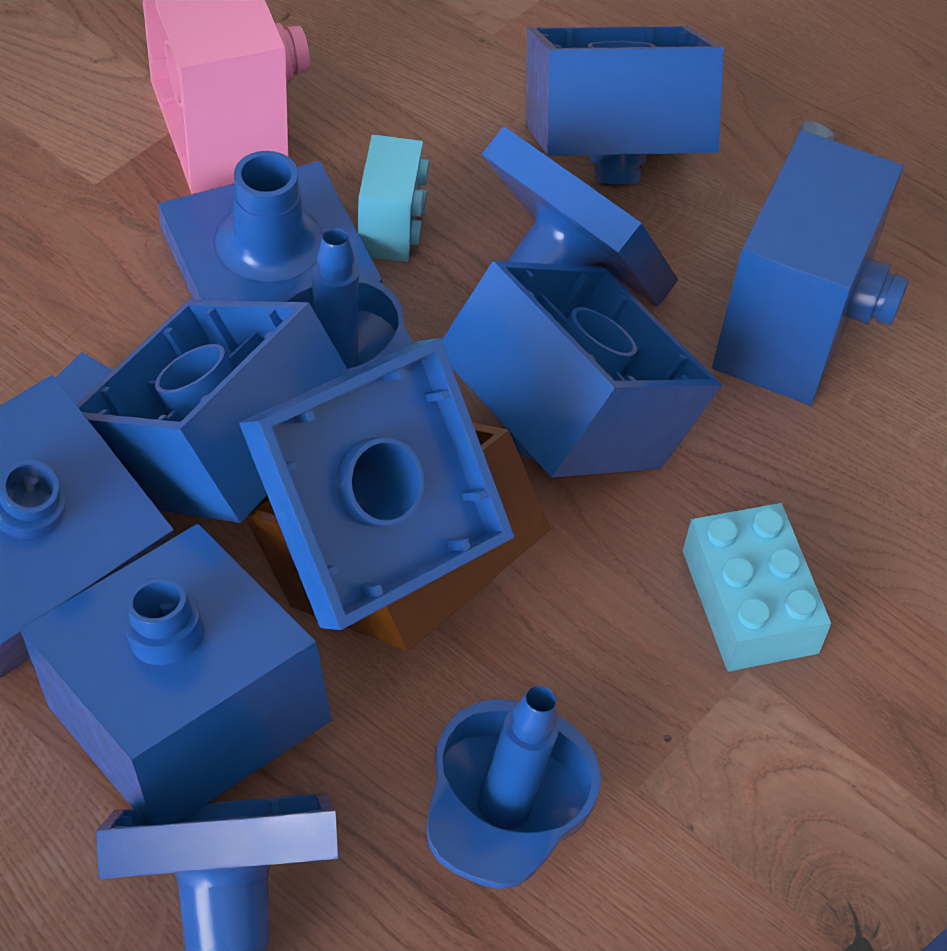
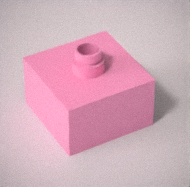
M143 0L151 83L191 193H199L234 184L236 165L242 158L251 153L275 151L288 156L286 82L292 81L293 73L298 75L310 70L309 48L302 27L287 26L284 29L281 23H274L265 0Z

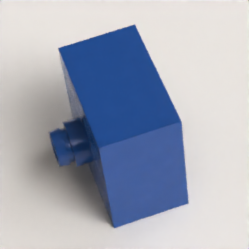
M689 26L527 27L526 127L547 156L589 155V161L596 164L594 165L595 180L605 184H633L639 182L642 170L640 164L647 162V154L719 153L724 47Z
M800 130L741 250L711 369L812 406L849 318L869 325L871 318L877 319L878 323L892 325L909 279L897 273L895 275L889 273L891 265L875 260L873 256L904 165Z
M493 261L442 339L452 369L507 428L506 430H509L518 453L528 459L537 461L551 478L661 469L722 387V384L605 267Z
M188 300L76 405L159 511L241 523L267 496V493L239 422L345 375L349 371L309 302Z
M53 375L48 376L0 405V678L30 659L20 628L171 540L174 530Z
M199 524L194 525L20 628L49 709L146 825L180 822L332 721L316 641Z

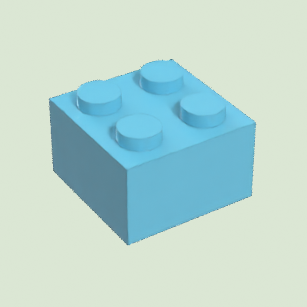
M373 134L371 136L358 202V234L371 258L408 263L411 246L420 245L422 221L416 219L417 216L421 217L426 212L428 190L421 189V185H427L430 160L422 159L423 141Z

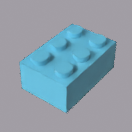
M782 503L691 519L683 547V554L727 672L819 654L831 626V621Z

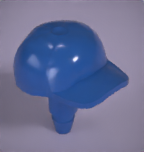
M332 228L323 234L317 254V262L312 268V278L295 284V287L284 291L272 301L309 302L346 368L351 372L414 342L404 327L402 305L394 293L379 281L359 275V267L354 262L355 256L348 233L339 228Z
M544 686L532 687L519 702L501 699L480 701L458 711L445 726L434 753L436 784L427 818L426 833L428 846L437 861L451 872L481 886L505 889L517 887L531 878L547 861L561 841L578 832L585 825L597 801L601 781L600 768L595 752L583 734L572 724L557 715L556 697L549 688Z

